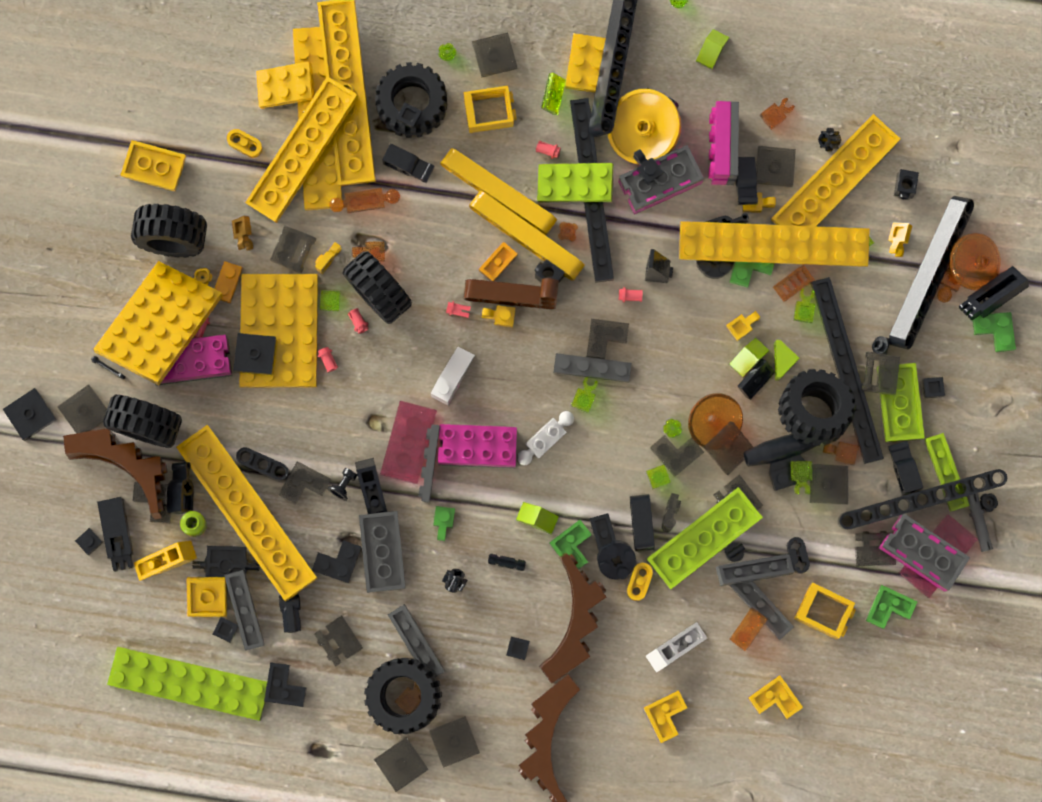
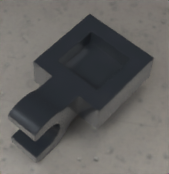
M641 149L634 152L633 157L640 165L636 170L647 185L663 174L662 169L652 157L647 160Z

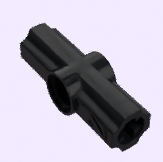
M299 593L286 602L279 595V607L283 617L284 633L301 631Z

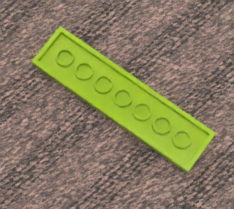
M117 647L107 685L261 721L265 705L267 681Z

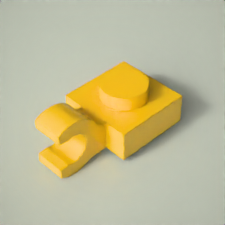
M757 192L758 204L743 205V212L761 213L762 207L775 208L776 197L762 198V193Z
M893 223L888 240L892 243L889 251L890 254H895V257H903V244H908L912 225L909 223Z
M497 305L496 311L483 308L482 318L495 319L494 325L513 327L515 307Z
M756 311L747 318H744L741 314L728 323L726 327L736 341L753 331L750 325L758 321L760 316Z

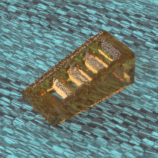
M803 264L774 285L773 288L783 302H785L810 285L815 279ZM803 272L808 280L804 281L799 274ZM795 276L800 281L801 285L798 286L796 284V282L793 279ZM788 281L794 286L795 289L793 291L788 286ZM783 285L789 294L785 295L780 287Z

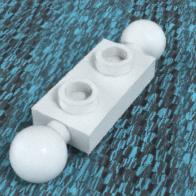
M564 411L560 414L558 422L552 418L525 443L529 449L518 453V462L521 465H528L531 463L533 455L540 458L567 433L563 427L573 424L574 415L569 411Z

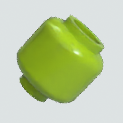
M189 511L182 516L180 527L186 535L198 537L205 532L207 521L201 513Z

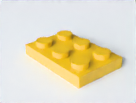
M573 33L565 84L566 89L596 92L606 38Z
M309 61L256 71L258 101L261 109L308 101L314 97L312 66Z
M131 140L120 175L123 178L176 192L186 161V155Z

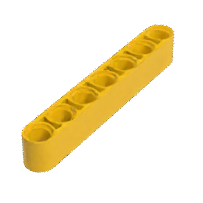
M451 148L440 162V165L478 192H485L544 235H547L556 223L557 218L456 149Z
M479 191L469 204L470 209L538 258L543 261L547 259L565 272L564 276L571 281H574L585 267L581 260L485 192Z

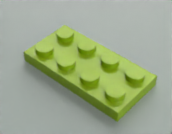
M539 164L537 201L539 203L612 202L614 164Z
M916 363L877 366L885 442L924 439Z

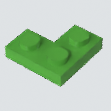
M735 262L729 283L748 288L753 270L771 275L774 263Z
M1011 312L989 314L985 318L978 316L972 320L974 335L993 334L995 352L1016 350Z
M579 520L549 542V544L559 557L564 553L572 554L578 562L576 567L579 570L588 561L577 546L592 536V534L583 522Z
M881 585L865 621L884 629L891 612L909 620L918 601Z

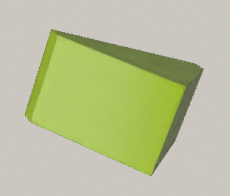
M712 29L699 52L696 62L713 69L729 37Z
M754 338L729 365L744 377L770 350L757 338Z
M781 340L774 342L775 381H779L800 359Z
M523 502L516 520L552 535L559 516L542 507Z

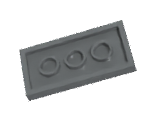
M398 511L359 515L367 593L406 589Z

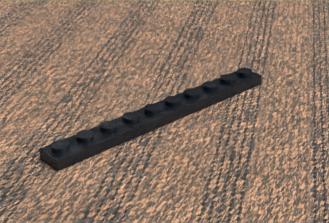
M589 98L570 100L578 163H598L594 136L589 132L591 118ZM584 202L595 283L614 281L603 202Z
M828 277L812 281L811 287L838 378L840 379L841 377L845 381L844 384L846 386L849 385L852 390L850 394H853L856 400L854 402L856 411L852 425L863 462L868 464L883 460V453L831 279Z

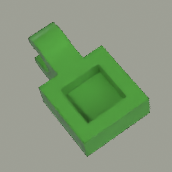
M436 506L433 526L439 527L437 540L445 541L447 528L453 529L455 508Z

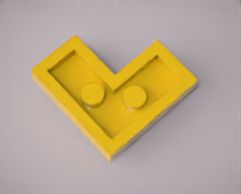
M781 675L748 697L759 714L773 704H776L785 718L788 719L803 708Z
M679 690L643 707L660 743L679 735L670 716L687 709Z

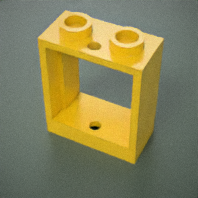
M508 86L463 92L469 133L514 127V121L517 120L515 109L511 108L514 98L513 92H509ZM504 97L507 120L476 124L472 101Z
M811 583L794 619L834 639H839L840 636L844 637L848 626H846L848 618L852 619L856 609L853 608L855 602L815 583ZM817 592L847 606L836 631L806 617Z

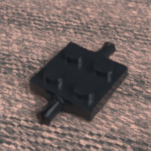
M207 546L205 560L193 561L192 569H204L205 577H225V574L245 570V574H247L248 570L259 571V567L252 566L260 565L258 563H248L246 558L247 547Z

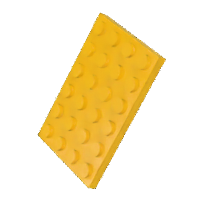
M158 261L94 347V352L159 386L223 295L220 291Z
M242 274L240 333L275 336L276 347L272 375L240 372V388L317 387L318 274Z

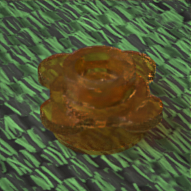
M561 222L558 238L560 240L568 239L571 242L575 241L577 238L575 235L578 229L577 224Z

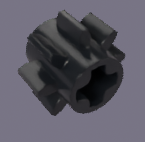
M827 128L826 131H821L818 137L820 148H825V151L832 152L833 149H838L842 141L839 135L840 132L834 131V128Z
M455 568L451 571L447 570L442 582L445 583L446 590L456 593L458 590L462 592L468 580L464 578L465 574L462 570Z

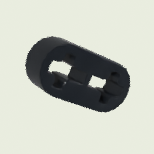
M791 538L786 545L787 552L790 555L794 572L803 574L810 567L806 546L801 538ZM793 541H796L797 544L801 545V547L798 548L799 554H796V550L794 548L791 549V545H793L794 543ZM797 557H800L801 563L805 562L803 570L795 566L798 563Z

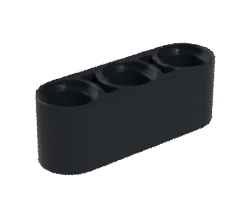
M247 447L240 448L236 453L237 461L250 470L281 483L286 482L290 478L288 467L277 460ZM244 453H250L251 457L248 461H241V456ZM261 461H268L266 469H259L258 465ZM280 468L286 470L283 477L276 476V471Z
M650 495L630 496L635 551L655 550Z

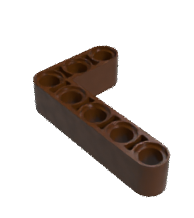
M544 278L541 281V286L467 279L465 280L463 299L472 302L551 310L556 309L559 281Z

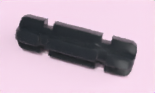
M492 553L488 557V563L491 565L498 564L501 567L516 568V570L520 571L525 570V560H515V558L501 555L499 557L497 554Z

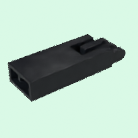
M1012 266L968 296V299L959 305V309L970 320H974L978 316L985 318L1029 287L1028 279Z
M117 497L98 501L107 558L111 559L113 571H118L117 563H120L121 570H126L125 562L128 563L129 569L133 568L131 555L134 554L123 498ZM122 536L124 549H121L120 542H114V537Z

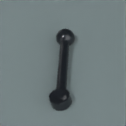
M97 356L91 358L92 363L101 365L123 380L126 378L123 374L101 362Z

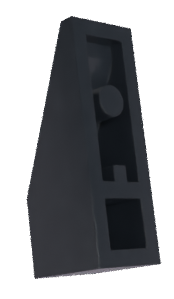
M651 249L649 253L645 281L668 283L669 278L673 276L674 267H670L671 261L655 249Z
M374 457L355 462L367 513L387 512Z

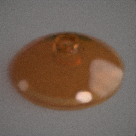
M971 233L963 236L956 242L950 256V268L955 280L962 287L969 290H978L999 274L1001 266L1000 253L991 238L984 234Z
M713 393L701 398L693 406L688 419V429L692 439L701 447L710 450L721 449L731 444L739 435L743 425V413L740 405L735 399L723 393Z

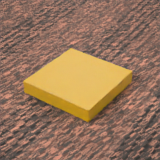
M187 577V616L227 617V583L225 577Z

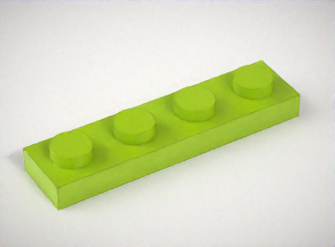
M944 433L924 439L940 485L960 480ZM958 483L955 486L956 493L962 494L964 492L962 484ZM967 497L946 502L950 512L970 506Z

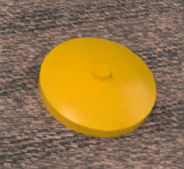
M638 89L631 91L619 99L613 131L607 134L609 142L614 151L628 162L638 164L633 156L634 152L639 149L644 153L647 160L651 157L655 160L671 153L675 148L681 133L680 114L672 100L656 90Z

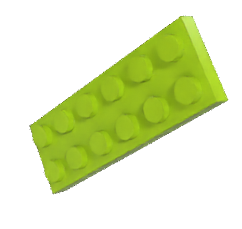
M738 487L648 557L647 560L667 586L672 589L763 517Z

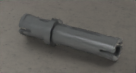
M978 493L966 496L970 505L971 513H969V516L973 519L981 552L992 550L993 547L984 518L985 511L984 509L982 510Z

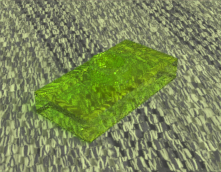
M549 73L541 109L552 115H558L566 79L555 73Z

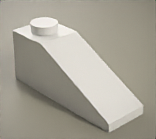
M457 347L431 392V397L449 406L475 355Z
M696 622L646 655V658L654 670L658 672L706 640L707 636Z

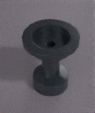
M344 468L342 471L344 477L339 485L334 484L331 487L328 486L327 489L334 496L347 501V491L345 488L350 480L355 481L358 475L352 470Z

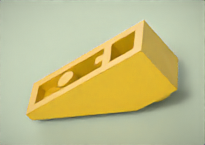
M190 540L174 543L134 562L139 581L185 565L198 558Z

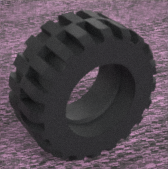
M406 62L407 66L402 67L401 64H398L394 71L390 68L386 72L387 76L381 77L379 80L380 85H377L375 102L380 120L383 124H386L388 130H394L398 136L405 134L406 138H412V135H417V138L422 137L424 132L427 135L430 134L432 128H438L440 120H444L448 105L447 91L439 74L433 73L432 68L427 66L425 69L421 63L413 66L412 62ZM412 86L423 89L429 96V104L422 111L414 129L396 121L400 111L394 105L396 94L400 90Z
M146 204L145 206H140L134 213L131 240L138 248L157 255L177 258L194 257L199 255L204 249L207 222L202 215L187 208H181L176 205L171 206L169 204Z
M368 251L361 252L343 268L342 273L344 277L385 323H393L411 307L412 300L385 267Z
M809 369L807 373L806 371L798 373L787 384L779 399L778 414L781 416L780 421L782 425H786L785 430L788 433L794 434L793 437L795 439H801L805 444L811 442L814 446H820L821 443L828 445L832 441H837L845 433L855 416L856 405L854 402L856 400L854 395L850 394L851 388L849 385L846 386L844 384L845 381L841 377L838 379L835 377L836 374L832 372L830 374L826 373V370L819 369V371H816V369ZM811 396L823 400L829 406L832 417L818 418L811 415L804 408L801 398Z
M115 394L111 397L103 419L104 427L135 440L165 448L174 446L182 423L181 416L176 412L147 401L120 394Z
M398 658L381 664L379 668H376L373 671V675L368 678V686L364 691L366 695V700H364L365 706H368L369 709L367 713L370 717H373L374 723L377 726L380 725L387 732L391 731L393 734L416 732L430 724L436 717L438 709H440V699L442 698V691L440 692L439 687L441 686L440 681H437L435 672L430 670L427 664L421 663L417 659ZM396 678H410L420 688L421 702L418 708L410 714L402 715L395 713L387 704L386 689L391 681Z

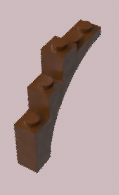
M107 428L63 436L65 454L69 460H100L124 470L143 489L152 517L154 519L162 518L161 511H164L163 500H160L159 493H162L160 481L165 480V474L168 473L166 462H163L160 456L142 459L141 448H138L135 442L117 445L116 434H113Z
M567 553L561 555L559 559L567 572L571 585V618L560 645L539 666L551 684L590 657L588 654L590 651L589 647L584 641L580 642L579 640L598 628L596 624L598 622L597 617L592 611L589 613L588 610L606 598L604 594L606 589L602 583L592 581L588 584L589 578L585 572L578 570L576 567L578 562L572 554L568 555Z
M566 675L531 704L533 707L531 709L532 713L537 719L541 717L543 720L525 734L527 738L524 741L531 750L535 747L537 751L520 763L519 767L521 769L518 770L525 780L529 778L532 781L537 776L539 780L536 782L543 791L547 789L551 793L549 799L552 802H567L558 787L553 773L551 742L554 728L561 712L569 700L580 691L569 675Z

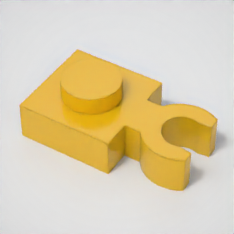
M334 242L329 251H326L324 255L321 254L315 261V268L322 275L342 250L338 243Z

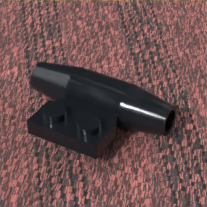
M791 433L762 442L744 451L743 456L748 467L770 464V479L774 491L812 480L807 461L804 460L801 454L816 447L813 443L805 444L803 440L795 439L793 437L794 434Z

